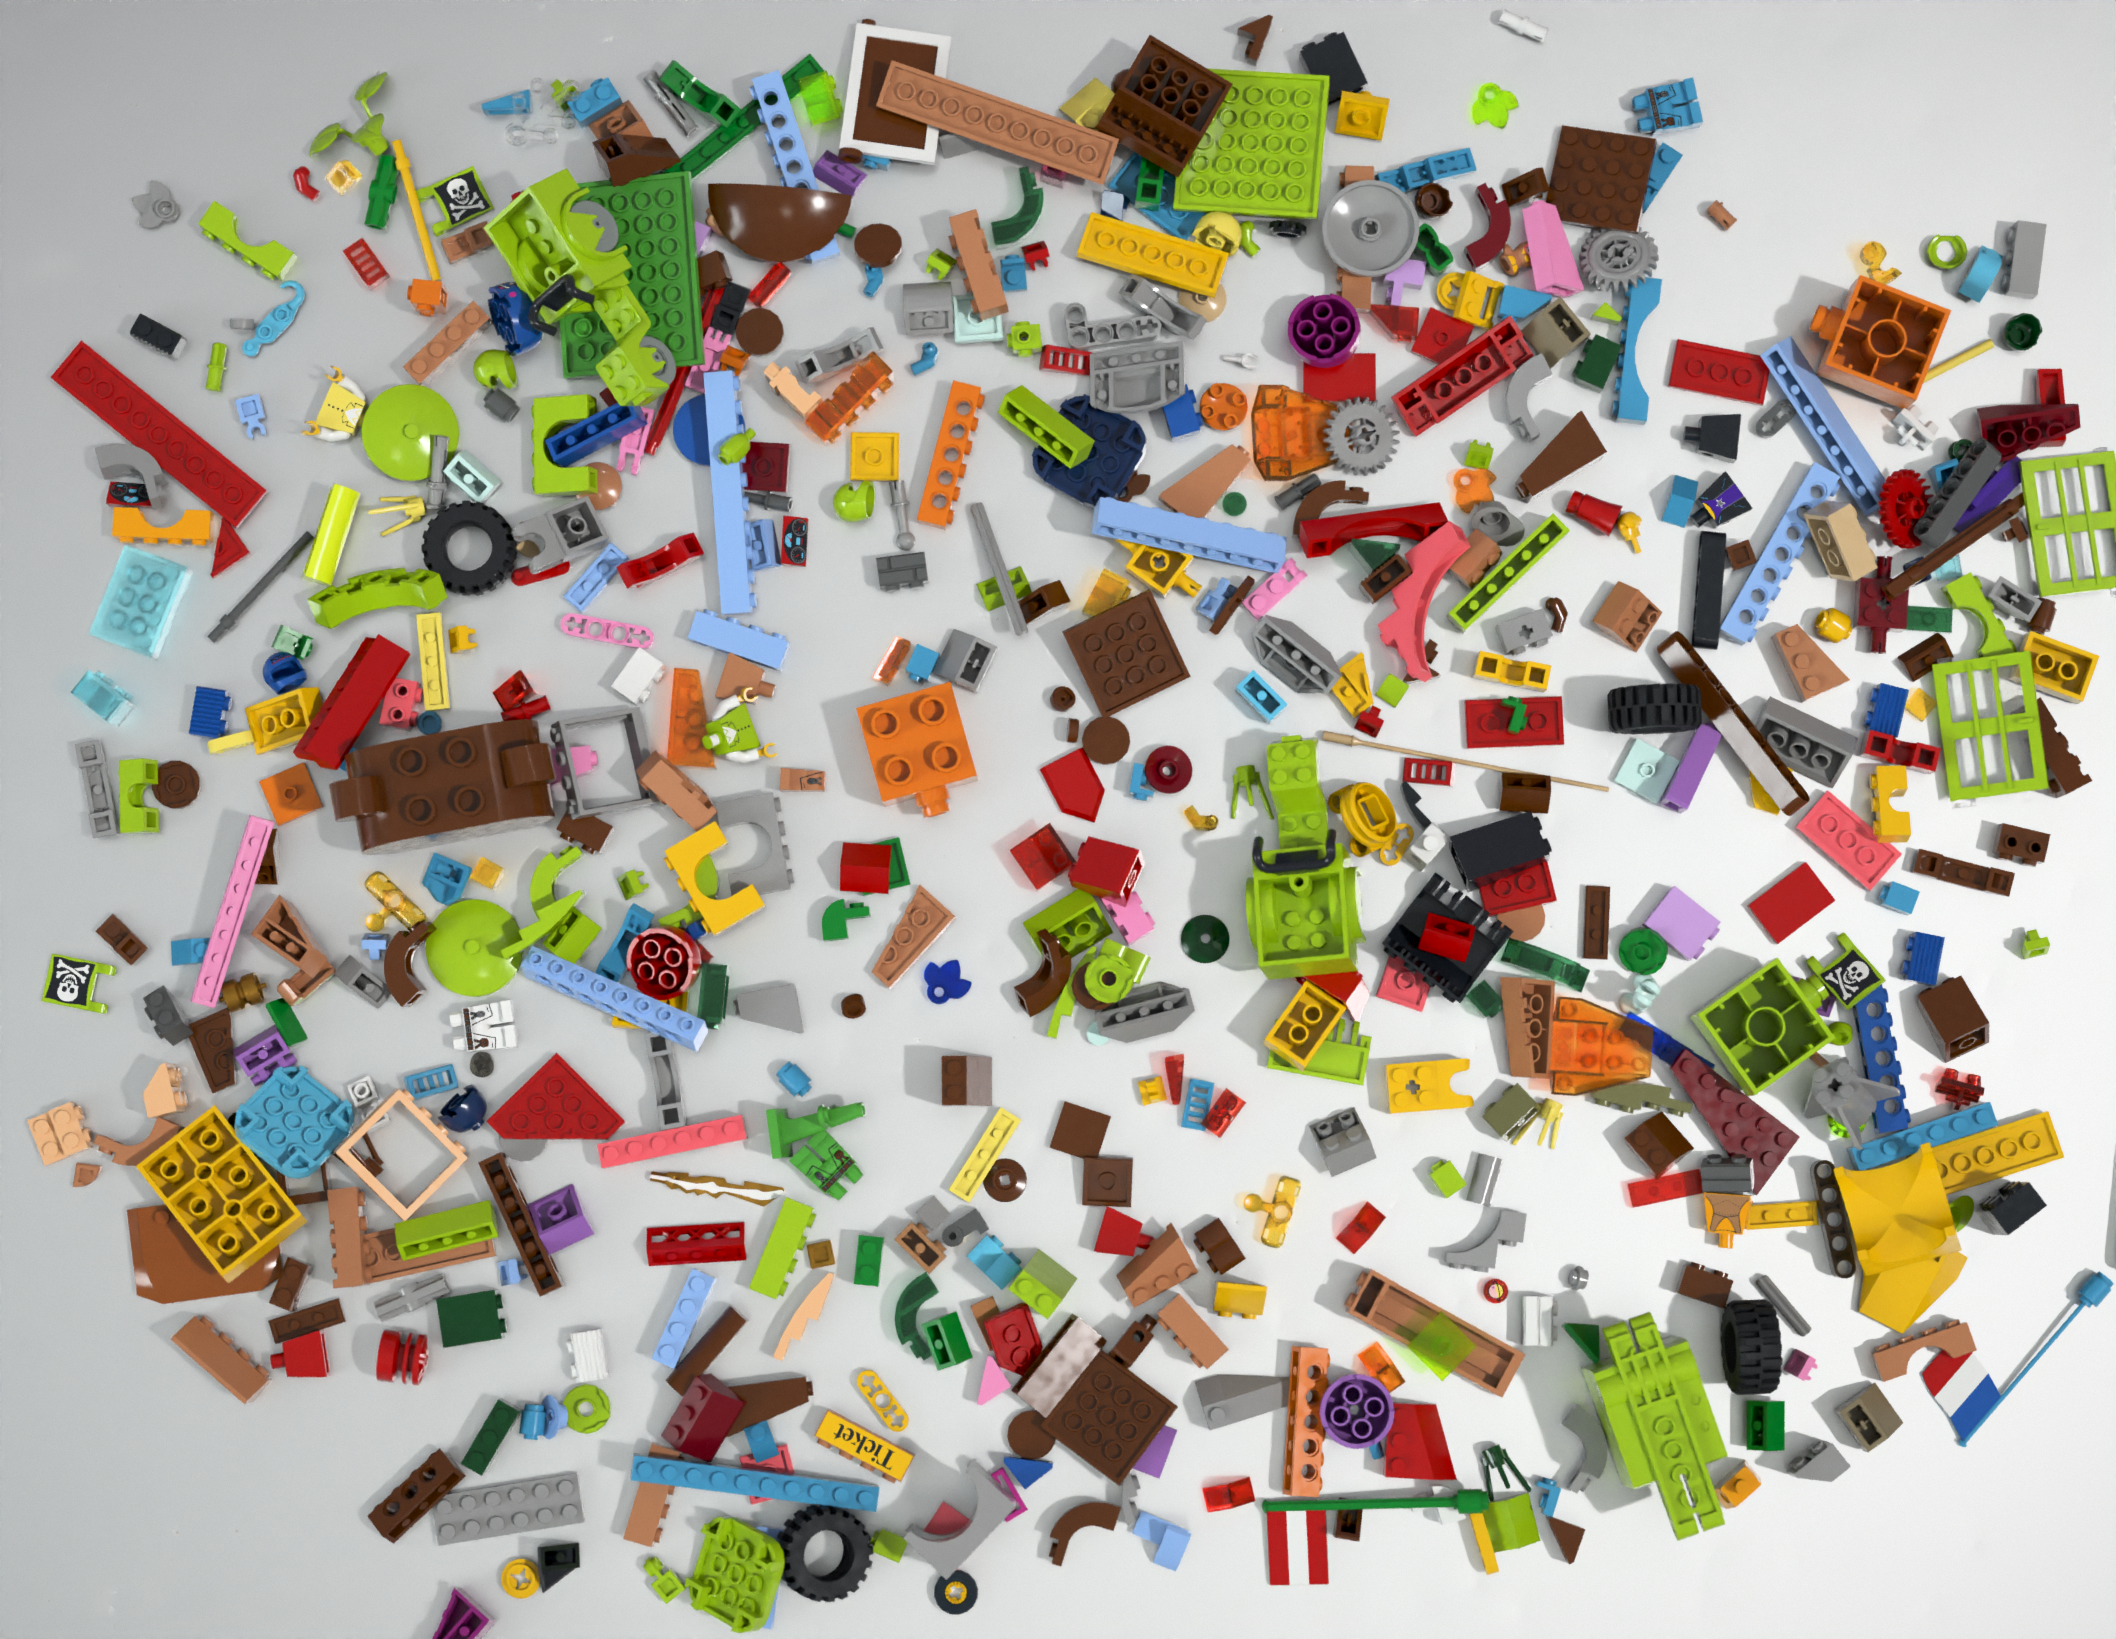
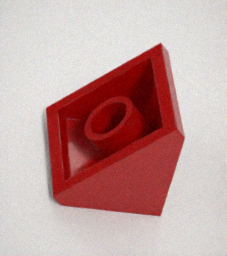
M843 842L840 863V891L889 894L892 845Z

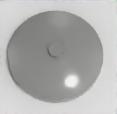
M1378 180L1358 181L1340 190L1328 204L1322 222L1323 242L1330 257L1345 271L1361 277H1380L1399 269L1412 255L1419 236L1418 215L1410 199L1397 187Z

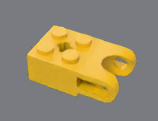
M1467 1058L1384 1065L1388 1114L1469 1108L1474 1106V1100L1471 1096L1458 1095L1450 1087V1079L1454 1073L1466 1071L1470 1068V1060ZM1410 1080L1415 1085H1418V1090H1415V1094H1411L1410 1090H1406V1085H1409Z

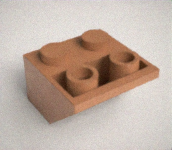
M1618 581L1592 621L1604 633L1632 651L1637 652L1663 612L1638 589Z

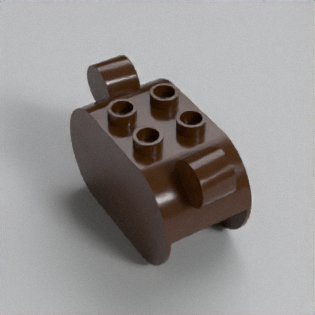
M510 720L487 723L365 747L344 756L348 779L329 784L335 821H356L361 853L364 855L405 852L542 825L556 818L549 783L556 781L550 744L541 742L539 724L536 720Z

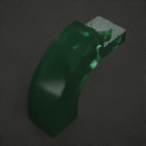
M1028 166L1019 168L1024 195L1021 209L1011 218L991 222L996 251L1010 248L1023 242L1033 233L1041 219L1044 205L1043 187L1033 189V187H1037L1034 172L1029 173Z
M1509 938L1501 961L1515 968L1543 976L1581 993L1590 972L1589 969L1566 957Z
M927 1271L914 1279L904 1289L895 1310V1328L901 1344L903 1345L911 1340L913 1344L909 1347L917 1359L922 1357L923 1360H926L932 1354L918 1332L916 1315L920 1306L925 1301L939 1293Z

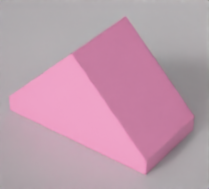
M990 1355L987 1356L977 1402L978 1405L985 1404L1011 1387L1010 1382L994 1357Z

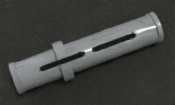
M656 70L651 71L643 79L655 93V99L658 102L661 101L687 137L698 130V125L688 115L672 94V91L658 79L659 75Z

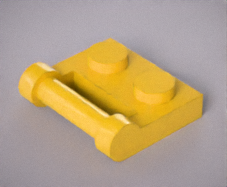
M1465 271L1453 317L1488 331L1493 327V315L1499 294L1503 292L1504 284L1475 272ZM1488 288L1491 291L1489 294L1483 319L1479 318L1486 294V290Z

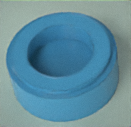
M433 711L422 713L417 720L418 729L425 735L439 733L442 729V719Z

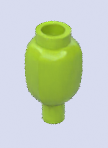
M749 428L743 434L738 433L729 437L720 446L718 459L726 466L730 463L739 462L750 450V440L756 435L754 430Z

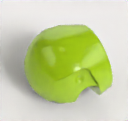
M490 349L482 352L476 358L473 373L479 384L488 389H496L498 378H500L508 389L517 386L515 366L507 351Z
M864 480L856 491H854L852 483H846L837 489L833 497V508L838 517L847 522H859L872 516L875 503V487L872 481Z

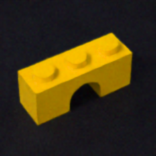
M1479 651L1473 678L1545 692L1548 686L1551 665L1532 661H1514L1504 658L1503 655Z
M1876 766L1869 778L1870 789H1874V797L1871 799V810L1876 813V820L1873 821V834L1877 835L1878 843H1907L1911 836L1910 813L1896 811L1889 803L1890 798L1904 796L1908 789L1906 766Z

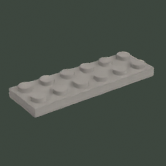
M578 1473L446 1494L433 1506L438 1546L585 1522Z

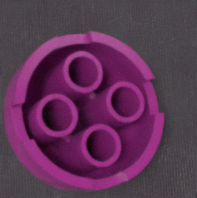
M1331 293L1330 295L1315 297L1312 295L1302 300L1293 309L1288 320V337L1292 349L1302 361L1314 367L1330 368L1344 363L1354 354L1361 339V325L1355 308L1343 297Z

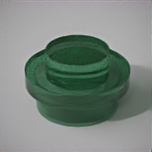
M1231 492L1224 497L1222 505L1228 515L1239 516L1245 511L1247 502L1241 493Z

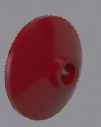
M1162 746L1155 749L1148 756L1145 763V775L1149 784L1155 790L1164 794H1174L1183 790L1189 784L1192 777V764L1187 754L1175 746ZM1164 767L1169 768V775L1163 773Z

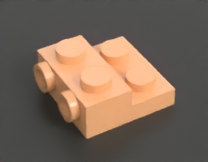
M69 1102L27 1120L45 1166L92 1148L90 1143L93 1141L92 1134L88 1128L84 1127L81 1120L84 1118L83 1111L79 1105L76 1106L75 1102Z

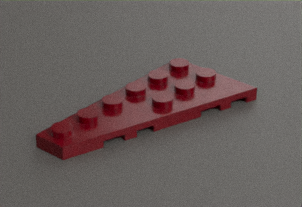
M1683 1048L1669 1069L1683 1090L1689 1095L1696 1109L1703 1116L1708 1127L1727 1155L1731 1158L1735 1154H1744L1746 1158H1753L1754 1188L1752 1192L1754 1195H1758L1800 1136L1691 1052Z

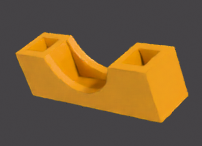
M114 507L112 536L119 539V543L133 544L134 540H143V544L157 545L158 541H167L168 545L181 546L182 542H192V546L204 547L206 543H213L215 514L207 510H186L181 520L175 525L167 528H157L147 522L143 511L139 508Z

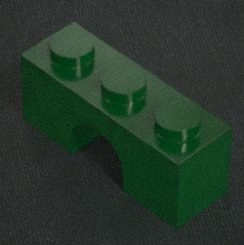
M503 1398L498 1399L461 1464L481 1476L485 1475L498 1454L497 1451L503 1440L519 1418L522 1409Z

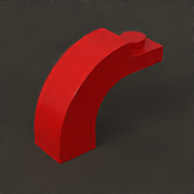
M693 532L677 537L651 554L621 563L616 568L627 589L635 586L639 588L685 567L702 556L704 552Z

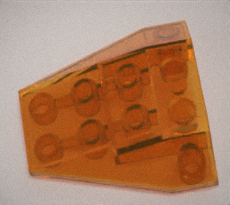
M1557 997L1553 1015L1549 1078L1551 1094L1578 1096L1649 1078L1651 1076L1654 1028L1583 998Z

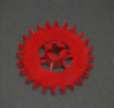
M1907 469L1894 471L1891 476L1887 477L1886 483H1883V491H1880L1879 494L1881 501H1878V505L1881 509L1878 510V514L1881 515L1880 524H1884L1882 529L1884 533H1887V538L1900 548L1912 549L1922 544V541L1914 535L1913 530L1930 505L1927 503V500L1934 497V495H1925V491L1930 489L1931 486H1921L1926 479L1919 478L1921 476L1920 473Z

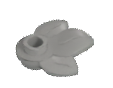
M150 181V194L139 195L132 199L136 209L143 214L139 220V225L146 228L157 227L161 222H170L179 213L178 204L171 199L169 188L159 181ZM171 207V211L168 214H164L163 209Z

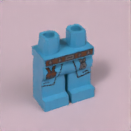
M1688 78L1682 82L1648 88L1643 94L1633 97L1632 105L1634 111L1646 109L1648 116L1637 120L1639 133L1651 132L1652 136L1699 128L1703 123L1699 101H1696L1698 97L1694 79Z

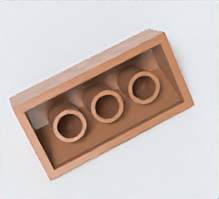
M194 1316L171 1340L242 1403L253 1402L272 1381L268 1376L270 1372L260 1363L256 1366L250 1360L252 1356L241 1347L238 1350L231 1344L233 1339L223 1331L219 1333L213 1328L214 1322L207 1316Z

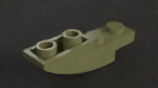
M1650 1084L1618 1085L1593 1092L1590 1097L1596 1099L1595 1104L1610 1107V1103L1620 1106V1111L1633 1114L1634 1110H1641L1642 1102H1645L1646 1108L1659 1111L1660 1107L1669 1109V1114L1683 1117L1684 1113H1691L1693 1105L1669 1098L1671 1088Z

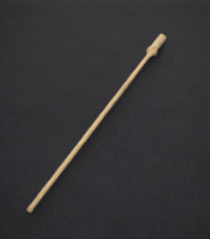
M1324 731L1322 737L1324 741L1350 745V747L1363 745L1442 761H1452L1458 764L1505 773L1542 775L1363 741L1354 737V735L1349 736ZM1551 776V781L1609 792V787Z

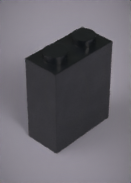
M1337 32L1330 33L1323 38L1324 41L1315 44V42L1308 43L1302 47V51L1299 54V59L1306 74L1330 76L1328 106L1340 101L1342 91L1359 93L1367 89L1368 85L1344 32L1337 34Z

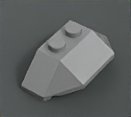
M1265 615L1251 633L1260 663L1298 693L1328 694L1342 676L1331 652L1291 621Z
M1157 982L1131 989L1125 998L1105 1009L1097 1010L1094 1015L1101 1036L1129 1043L1174 1031L1195 1009L1189 989L1180 988L1165 982Z

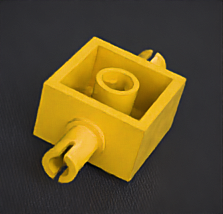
M1119 539L1116 540L1117 543H1120L1133 553V557L1126 565L1125 571L1163 599L1173 586H1178L1193 599L1203 587L1185 574V570L1193 561L1192 555ZM1163 559L1164 567L1156 568L1154 560L1159 561Z

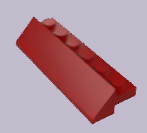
M1511 315L1391 397L1398 415L1403 419L1414 437H1417L1435 423H1440L1517 370L1518 366L1534 356L1523 339L1524 335Z
M379 634L376 638L366 637L308 729L299 740L293 751L294 755L300 759L315 761L319 767L338 770L344 761V756L351 750L411 654Z

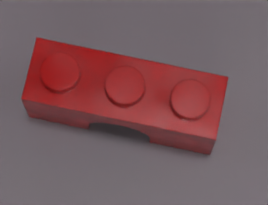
M1873 730L1865 732L1859 756L1896 766H1906L1907 769L1926 774H1932L1936 771L1941 748L1919 742L1909 743L1897 740L1892 735Z

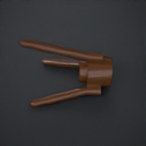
M366 1132L363 1138L374 1160L371 1157L364 1160L353 1146L349 1151L376 1178L384 1171L380 1166L384 1162L378 1156ZM333 1153V1155H334L336 1158H338L340 1161H342L335 1153Z

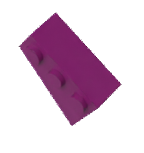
M454 1588L449 1604L443 1612V1618L437 1632L435 1631L432 1639H482L497 1621L462 1588Z

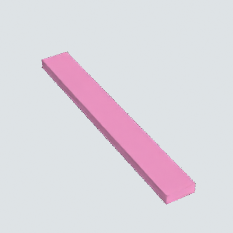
M249 815L190 999L191 1002L212 1008L216 1006L274 822L271 820Z

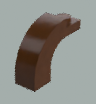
M1345 480L1332 481L1320 485L1311 491L1301 502L1295 515L1292 538H1299L1301 521L1319 519L1321 513L1333 504L1367 505L1369 492H1364V488L1349 487V490H1345Z
M417 922L410 928L409 931L411 933L408 931H398L387 948L384 959L385 980L389 991L401 1007H411L427 991L417 979L413 971L412 961L416 949L437 929L432 922Z
M1045 928L1037 932L1043 953L1040 968L1030 979L1014 987L1019 1006L1030 1017L1049 1007L1059 997L1068 982L1071 972V956L1069 952L1061 945L1057 936L1051 935Z
M1088 1501L1067 1510L1057 1520L1050 1533L1051 1538L1058 1540V1543H1052L1048 1556L1053 1558L1052 1564L1061 1567L1069 1540L1077 1530L1086 1526H1098L1114 1531L1121 1506L1105 1501Z

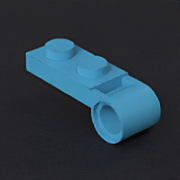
M1664 142L1654 155L1643 214L1683 156Z

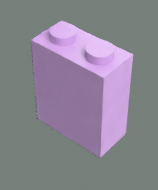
M1676 886L1670 888L1642 924L1643 927L1658 932L1665 939L1666 945L1686 961H1690L1692 958L1697 960L1705 950L1702 945L1707 939L1712 941L1720 931L1717 928L1720 921Z

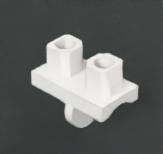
M1912 405L1907 409L1904 408L1892 422L1898 427L1896 431L1903 436L1899 441L1901 445L1908 441L1913 447L1917 445L1922 450H1925L1937 438L1935 434L1939 427L1933 421H1928L1923 425L1918 420L1922 412L1916 405Z

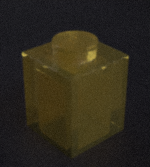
M481 857L470 878L495 891L506 869Z

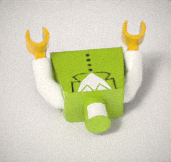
M744 687L740 695L737 696L735 694L719 702L711 715L712 720L706 723L705 727L708 735L703 737L702 742L706 749L713 748L717 756L725 755L728 760L746 763L759 760L761 756L773 758L777 755V753L769 755L766 751L767 747L774 746V743H768L758 750V747L761 745L745 703L741 704L744 700L748 702L756 700L757 695L751 698L746 697V692L753 689V687Z

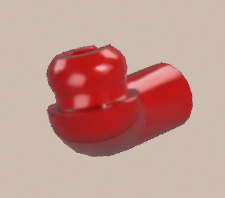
M301 166L293 173L296 190L312 201H316L320 191L309 185L308 177L310 171L307 167Z

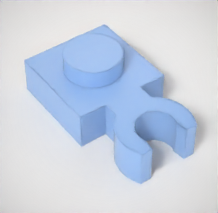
M255 394L235 400L241 424H249L247 427L248 437L251 440L254 439L253 430L256 428H260L261 434L266 436V428L259 421L266 418L260 395Z

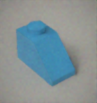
M1505 285L1497 318L1504 320L1511 315L1515 323H1521L1549 305L1552 295Z
M210 938L171 941L172 966L202 964Z

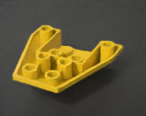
M1957 1251L1866 1276L1863 1272L1858 1312L1903 1334L1958 1279L1968 1257Z

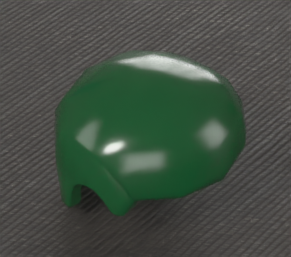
M2022 313L2013 316L2005 324L2003 330L2004 341L2014 351H2026L2037 344L2039 335L2042 333V326L2039 319L2033 314Z

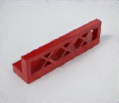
M745 1222L647 1228L646 1251L649 1266L747 1260ZM730 1231H740L739 1237L729 1238L726 1234ZM705 1233H713L715 1235L711 1239L701 1237ZM681 1234H688L689 1236H691L689 1239L685 1241H680L677 1239V1237H679ZM652 1236L666 1237L662 1242L652 1243Z

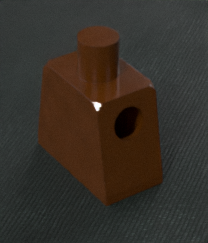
M1145 1314L1139 1323L1134 1321L1109 1351L1108 1355L1128 1369L1154 1337L1151 1331L1158 1322L1148 1314ZM1134 1334L1139 1336V1342L1134 1341Z

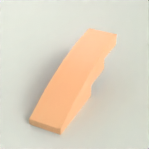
M829 1272L796 1310L780 1339L773 1358L783 1361L791 1338L800 1341L808 1319L819 1320L835 1275L834 1273Z

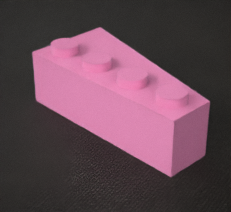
M1136 891L1131 893L1126 907L1099 897L1128 946L1154 931L1153 925L1155 923L1148 912L1144 913L1140 906L1142 901Z

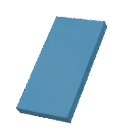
M1136 152L1132 154L1108 184V187L1114 192L1125 194L1130 199L1129 203L1134 207L1142 156ZM1164 170L1159 211L1136 209L1171 236L1188 240L1199 220L1207 213L1174 211L1176 177Z

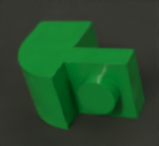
M844 899L833 902L825 910L822 917L823 941L849 939L847 920L871 917L870 907L864 906V902L851 903L849 904L850 908H845Z

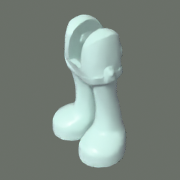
M1637 974L1632 982L1635 989L1634 994L1625 993L1618 1001L1622 1012L1627 1015H1638L1645 1012L1652 1005V1000L1660 994L1661 989L1651 975Z

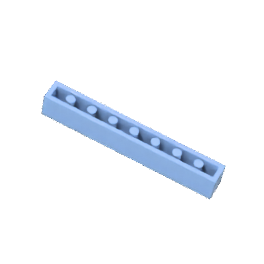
M1790 336L1778 342L1761 354V358L1865 516H1869L1881 508L1878 505V501H1881L1879 494L1880 491H1883L1882 485L1886 483V479L1793 338Z
M1100 497L1094 507L1092 534L1277 574L1285 563L1287 537L1279 536L1276 533H1265L1249 527L1242 528L1226 522H1214L1203 517H1191L1181 512H1168L1158 507H1145L1135 502H1122L1112 497Z

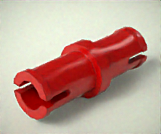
M544 695V697L525 703V701L521 702L520 706L500 714L503 721L530 720L534 715L551 710L546 695Z

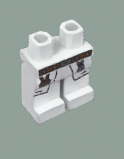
M512 1000L462 1008V1011L450 1014L451 1027L464 1026L465 1035L453 1037L455 1050L476 1052L518 1047L516 1026L514 1024L491 1028L493 1025L515 1023Z

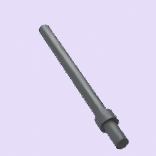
M306 531L228 615L225 614L219 620L220 624L207 637L215 643L227 629L230 631L241 614L314 537Z

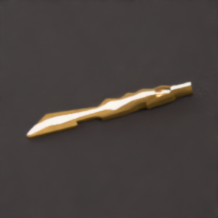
M652 1171L650 1181L666 1184L670 1189L679 1188L685 1193L695 1192L697 1196L707 1193L715 1199L725 1193L763 1207L784 1192L782 1187L744 1181V1186L727 1183L725 1178L710 1176L690 1177L688 1176L689 1173H659Z

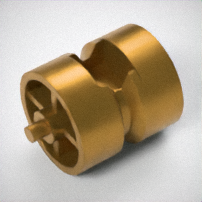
M252 972L241 976L239 982L235 979L223 982L221 988L223 997H220L219 1001H224L232 1013L245 1008L246 1003L252 1006L264 1002L263 988L267 987L266 983L261 984L256 973Z

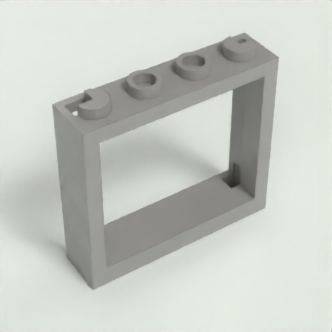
M640 707L559 720L551 725L550 737L552 742L555 743L557 751L555 759L561 769V785L566 791V808L568 813L571 814L572 820L652 806L660 802L651 789L647 791L639 784L638 780L640 778L636 773L641 799L584 809L566 730L624 720L632 760L636 770L650 756Z

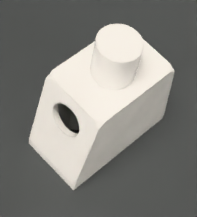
M1432 822L1405 852L1403 857L1421 872L1450 840V836Z

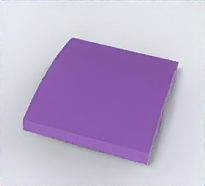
M1165 1425L1133 1469L1160 1478L1177 1430Z

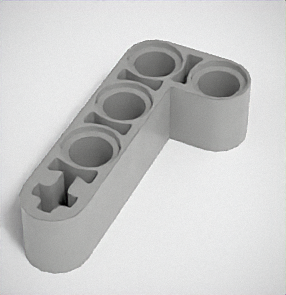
M1074 302L1065 309L1067 338L1071 349L1089 351L1156 340L1161 334V322L1154 316L1088 324L1086 309L1082 304ZM1078 310L1082 313V317L1074 321L1070 319L1069 313ZM1147 324H1152L1154 333H1149V330L1146 329ZM1137 325H1140L1141 330L1139 336H1137ZM1123 327H1130L1133 330V334L1130 337H1124L1120 334V330ZM1105 330L1110 336L1107 340L1101 341L1096 337L1097 332ZM1076 334H1082L1086 340L1082 344H1076L1072 338Z

